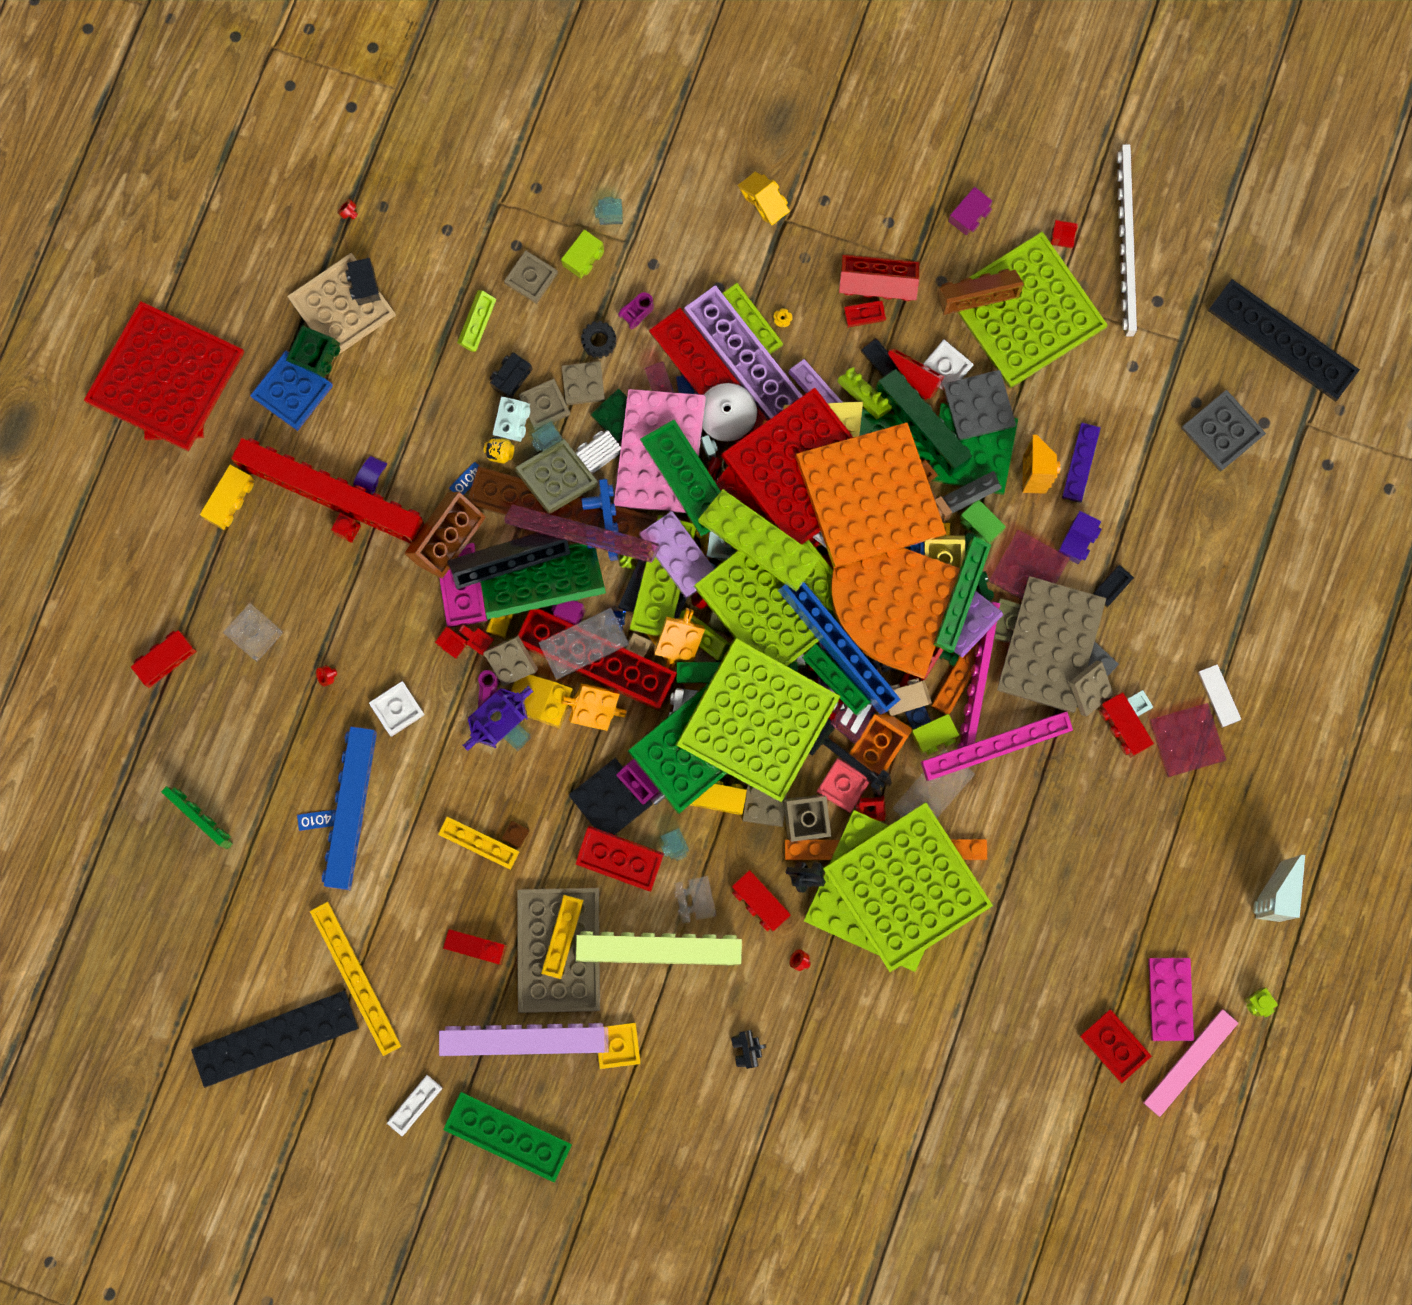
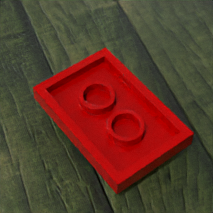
M1111 1009L1079 1036L1120 1084L1152 1057Z

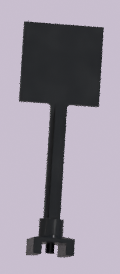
M828 718L809 754L813 756L821 745L826 746L867 778V781L871 783L873 794L877 797L882 796L880 788L885 786L884 783L889 786L892 784L890 774L885 770H882L880 774L871 771L830 740L828 737L838 725Z

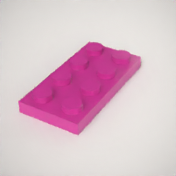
M467 544L458 557L476 552L475 544ZM448 570L443 578H439L448 628L487 621L481 582L456 589L450 570Z
M1149 958L1151 1041H1194L1191 958Z

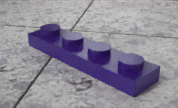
M1081 423L1062 495L1063 499L1078 503L1082 502L1101 427Z

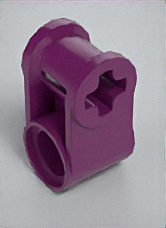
M640 293L618 313V316L629 324L631 330L636 328L653 311L654 302L652 296L649 293ZM643 300L650 302L647 307L640 306Z

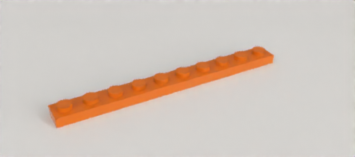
M950 839L963 860H987V839ZM785 840V861L831 860L840 840H801L793 842Z

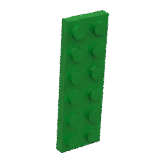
M672 420L640 438V441L700 536H703L710 532V530L700 524L698 519L721 491L676 421Z
M460 1092L443 1129L554 1183L573 1145L463 1092Z

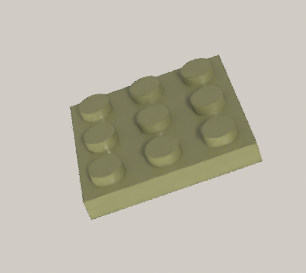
M565 439L515 467L516 473L548 514L598 486V481Z

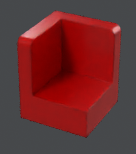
M1055 220L1050 243L1054 246L1073 248L1078 224Z
M448 627L444 629L435 641L438 647L455 659L458 658L467 646V641Z

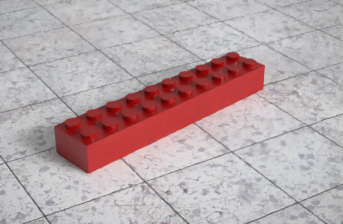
M241 438L231 458L239 469L409 544L412 543L425 525L422 517L419 516V512L413 509L404 510L401 508L402 505L394 501L386 502L384 497L379 494L373 493V495L366 493V489L358 485L352 487L348 485V481L340 477L334 479L330 477V473L322 469L318 472L312 469V465L303 461L300 464L294 461V457L285 453L282 456L277 453L276 449L270 446L264 448L254 439L248 438L246 440Z

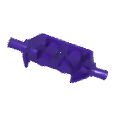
M527 686L522 692L514 693L500 688L468 717L471 738L462 744L465 749L469 751L476 743L496 748L495 745L522 720L528 719L524 701L533 690ZM495 712H501V718L498 721H492L491 719L492 714Z

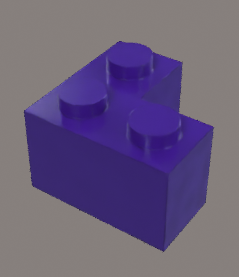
M1079 511L1057 554L1076 564H1079L1081 560L1085 561L1090 552L1087 549L1090 542L1094 543L1102 530L1099 527L1101 521Z

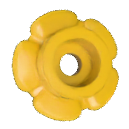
M782 308L774 313V323L779 327H787L790 325V321H792V314L787 309Z

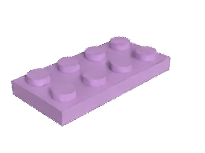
M672 511L639 534L685 598L695 593L697 590L693 586L714 570V567Z

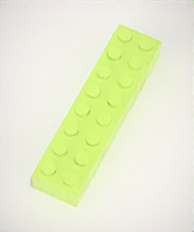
M581 931L580 935L576 936L575 961L740 965L742 939H737V935H724L723 939H716V935L710 934L702 935V938H696V934H684L682 938H675V934L664 933L662 937H655V933H643L641 937H634V933L622 932L621 936H614V932H601V936H593V932Z

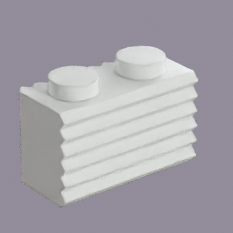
M608 430L604 433L603 431L598 432L594 435L593 441L589 444L585 442L577 448L578 452H576V455L591 474L602 468L621 452V447Z

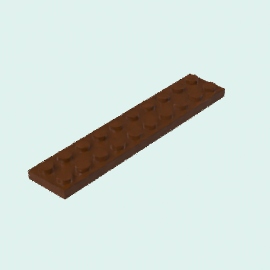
M478 466L468 500L476 508L549 529L561 525L564 533L587 539L588 536L603 535L606 532L603 509L583 510L582 498L587 497L579 496L548 514L521 478ZM615 506L616 515L613 516V521L617 523L619 535H615L616 542H620L622 550L630 549L636 554L642 555L643 553L649 555L650 549L639 534L657 522L658 518Z

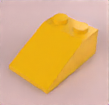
M528 675L515 681L511 692L520 693L527 686L533 690L524 701L528 718L560 729L569 705L561 704L562 696L572 698L574 690L533 675Z

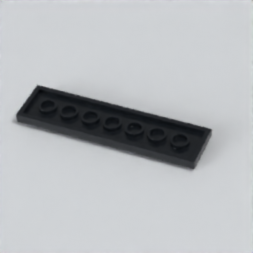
M1231 279L1208 310V312L1335 402L1360 371L1356 366L1233 279Z
M344 990L191 1049L203 1086L207 1088L358 1030L359 1026L347 992Z

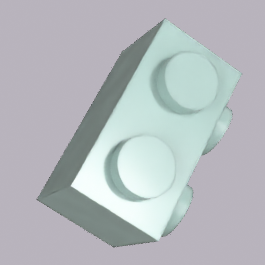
M501 396L493 435L521 442L526 432L525 424L526 419L530 415V404Z

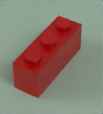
M179 630L176 632L172 631L161 644L153 645L148 654L134 660L131 669L146 687H152L197 652Z
M1123 692L1099 706L1101 717L1111 725L1110 731L1115 738L1118 737L1120 740L1121 750L1126 756L1129 755L1132 758L1154 745V742Z
M750 870L732 886L734 897L739 902L743 900L748 905L746 910L753 917L757 915L762 920L759 924L767 932L769 930L774 932L791 916Z

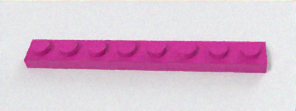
M991 602L999 609L1000 603ZM997 622L979 640V644L975 648L974 655L976 660L971 669V676L973 677L967 690L969 698L968 703L964 707L965 720L960 728L962 737L957 748L975 743Z
M1065 711L920 762L926 781H930L1073 731L1068 712Z

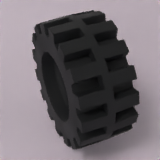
M594 321L591 325H586L587 328H584L583 334H581L584 351L589 356L592 355L593 358L599 357V359L602 356H609V353L612 354L613 349L616 347V334L612 326H609L606 322L602 323V321L598 323ZM596 333H603L607 337V342L605 345L597 347L591 343V337Z

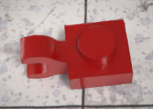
M462 625L458 630L460 634L469 639L466 645L481 656L484 655L485 650L494 641L493 638L479 628L473 632L465 625Z

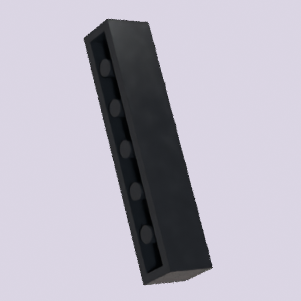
M560 525L450 559L447 562L455 587L460 589L570 554L567 537Z

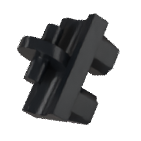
M797 862L795 867H787L785 871L791 877L792 886H796L797 891L800 893L806 892L808 887L811 886L824 887L826 883L823 878L824 867L818 862H814L811 868H808L804 862Z
M752 1030L739 1032L738 1035L731 1037L732 1046L734 1048L742 1047L744 1054L735 1056L736 1066L746 1067V1069L758 1067L757 1058L762 1057L761 1049L767 1048L766 1044L760 1045L759 1037L753 1038Z

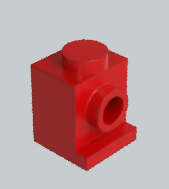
M340 513L331 531L334 535L353 543L361 525L357 524L354 519Z
M885 796L860 798L859 804H856V811L877 821H885ZM867 806H874L875 809L869 810Z

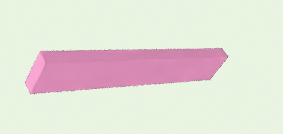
M1221 1009L1143 1103L1160 1117L1237 1026L1238 1022Z

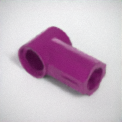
M483 671L478 677L480 684L478 708L497 692L500 680L496 673L492 671ZM488 675L493 677V682L490 685L485 683V678Z

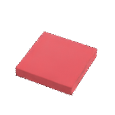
M837 758L816 793L827 796V800L851 813L869 782L856 769Z

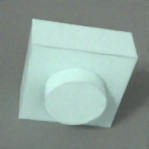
M709 435L702 437V446L708 460H711L712 457H716L715 451H718L714 440H710Z
M1143 690L1127 699L1137 716L1153 708Z

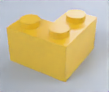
M754 172L737 185L745 200L755 205L762 219L770 225L775 224L790 212L787 207V200L778 191V184L773 179H768L764 174L761 175Z

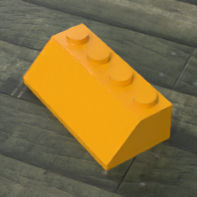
M1032 435L1023 453L1022 493L1046 494L1048 489L1052 487L1055 478H1057V474L1060 473V461H1057V454L1038 435Z

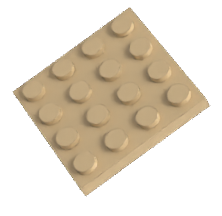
M352 253L287 296L310 329L330 336L340 342V353L396 316L381 293V300L363 305H358L356 300H352L349 290L353 288L351 281L348 282L345 270H348L347 263L357 261Z

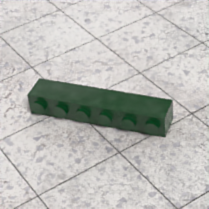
M895 369L878 381L875 390L881 393L880 396L883 399H888V403L892 406L891 410L903 424L908 423L911 433L950 477L968 465L972 458L970 450L962 445L956 434L948 429L943 419L938 417L933 412L931 406L919 396L918 391L910 386L903 374H900Z

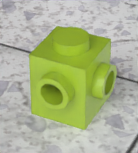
M1260 988L1244 999L1247 1003V1009L1256 1017L1264 1016L1266 1018L1274 1013L1275 1010L1273 1008L1278 1006L1267 988Z

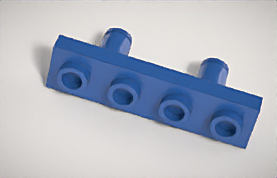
M607 479L599 480L601 492L599 496L582 498L583 510L603 509L606 531L603 535L588 536L587 545L588 548L606 546L610 561L618 560V554H621L620 542H616L615 535H619L618 525L613 521V516L616 515L615 504H611L610 498L614 496L612 484L609 485Z

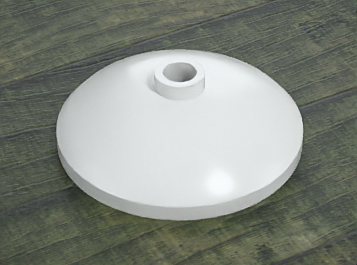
M724 383L712 387L704 394L706 401L702 428L709 436L719 441L730 442L743 438L751 431L756 422L757 407L754 398L745 388L736 384ZM726 406H729L731 408V410L728 412L724 411L723 409Z

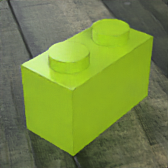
M583 230L561 259L562 266L580 279L584 274L588 275L592 270L594 261L599 260L604 254L603 242L586 230Z
M949 714L911 732L921 755L926 753L927 756L937 752V747L943 744L945 747L956 743L955 739L959 736Z

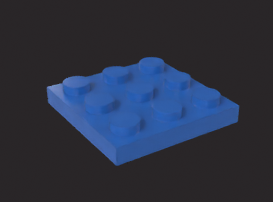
M285 351L250 397L298 431L331 390L333 384L325 378L287 362L286 358L289 352Z

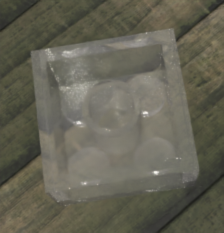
M249 603L223 633L257 662L284 632Z

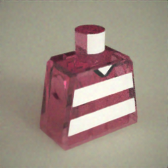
M843 701L842 703L837 702L832 711L835 715L830 723L855 744L861 738L876 709L872 704H869L859 715H855Z

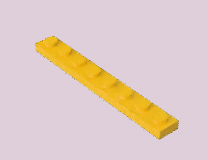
M326 902L311 910L310 913L382 1055L385 1056L402 1047L330 903Z

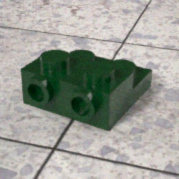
M302 325L286 361L324 378L332 370L331 362L333 358L337 357L340 353V342Z

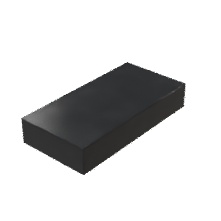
M877 338L861 349V353L882 377H885L895 369L899 370L889 356L888 351Z
M1119 565L1093 595L1106 598L1105 606L1108 608L1134 577Z

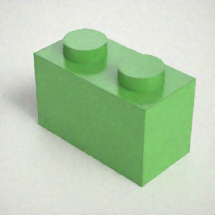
M980 500L974 502L960 516V524L967 531L971 530L977 538L989 544L1006 528Z

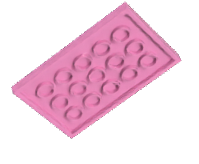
M628 389L614 499L615 506L686 513L642 445L640 438L675 420L699 457L706 401L705 395Z

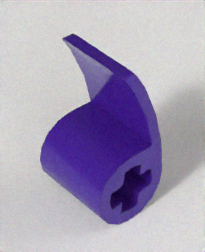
M370 456L358 472L353 487L355 485L361 486L366 489V493L373 495L378 486V478L386 468L387 463Z

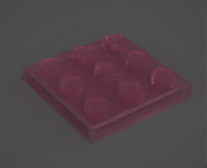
M1017 530L989 582L1022 600L1029 576L1056 584L1070 558Z
M1208 703L1149 720L1168 778L1226 761Z

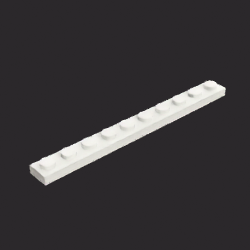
M1122 145L1120 152H1117V163H1120L1117 181L1121 183V188L1118 189V200H1121L1118 216L1122 218V225L1119 226V237H1122L1123 244H1120V255H1123L1120 273L1124 274V281L1121 282V293H1124L1121 308L1122 311H1125L1122 329L1126 331V336H1134L1137 331L1131 149L1130 145Z

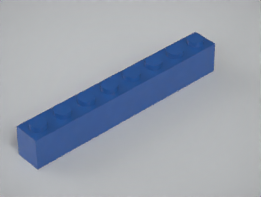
M804 582L797 591L786 584L778 589V592L844 672L872 700L871 704L880 715L886 713L901 700Z
M350 727V732H346L345 743H348L347 750L343 751L342 754L344 768L343 771H340L338 778L341 786L340 791H337L335 796V802L338 803L337 810H334L332 814L334 827L329 832L328 842H331L330 850H327L325 855V862H328L327 869L322 874V882H324V886L327 888L351 891L377 736L375 730Z

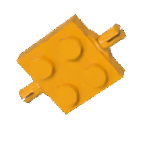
M686 608L683 618L675 619L666 616L657 640L654 655L666 657L668 660L665 667L673 670L675 661H694L705 628L703 625L690 621L694 613L692 609L689 611V608Z
M583 683L580 684L578 693L574 698L563 695L561 699V704L571 706L572 711L569 721L574 724L607 731L614 715L625 718V714H627L626 709L616 708L620 695L618 691Z

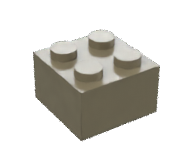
M820 794L783 799L787 839L789 841L831 837L827 796Z

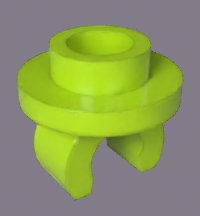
M630 549L622 551L618 557L619 566L635 569L636 567L631 565V559L639 560L640 557L632 554L633 552Z

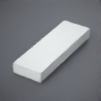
M1218 664L1199 671V677L1221 728L1240 721L1241 717Z
M426 1075L389 1119L387 1124L401 1136H404L443 1088L430 1076Z

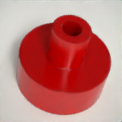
M351 199L345 201L337 212L343 219L348 216L355 219L358 215L354 211L356 204Z
M696 591L692 597V605L699 609H703L705 606L709 607Z
M327 665L317 668L316 677L322 686L325 687L334 683V677L337 676L336 669H331Z
M801 949L796 950L790 957V967L797 971L808 969L811 965L809 954Z

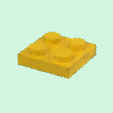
M636 1023L606 1026L608 1027L609 1052L598 1053L600 1069L641 1064Z

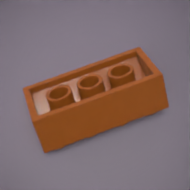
M1004 269L994 275L987 273L979 276L977 279L965 278L960 283H945L939 287L938 297L943 315L1019 298L1024 284L1016 270Z
M448 492L404 554L417 566L439 578H443L449 570L447 560L457 558L486 516L460 492Z

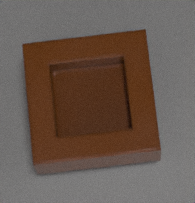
M511 821L502 839L521 848L530 830Z

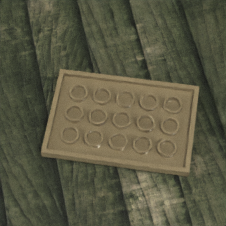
M1029 576L997 691L1075 713L1077 702L1069 682L1088 667L1106 598Z
M599 888L518 890V1013L600 1011V962L575 961L576 936L580 935L581 931L593 932V936H599ZM567 895L584 900L562 979L541 974L563 896Z

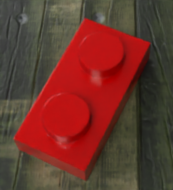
M882 300L844 307L847 328L886 321Z

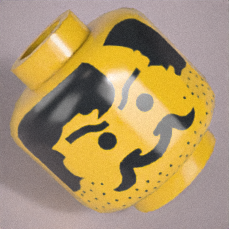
M493 436L485 443L484 453H486L489 461L505 464L513 458L514 445H512L509 439Z

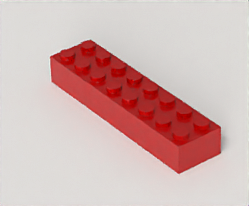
M540 609L529 611L518 634L528 651L607 688L618 691V693L661 712L677 678L676 672Z

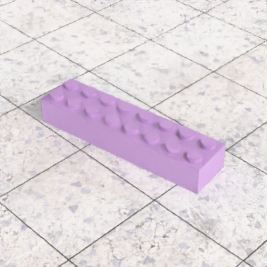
M716 285L684 308L686 316L740 385L752 395L756 405L768 420L780 413L784 405H791L802 397L797 388Z
M589 1023V1028H583V1024H568V1028H562V1024H547L546 1029H542V1025H527V1029H522V1025H506V1029H501V1025L486 1026V1030H481V1026H465V1030H461V1026H445V1031H439V1056L609 1052L608 1027H603V1023Z

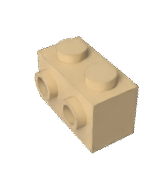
M916 678L907 681V686L900 687L899 684L890 686L901 699L889 709L891 716L932 703L925 680L919 682V679Z

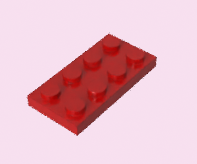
M588 826L575 865L651 892L665 853Z

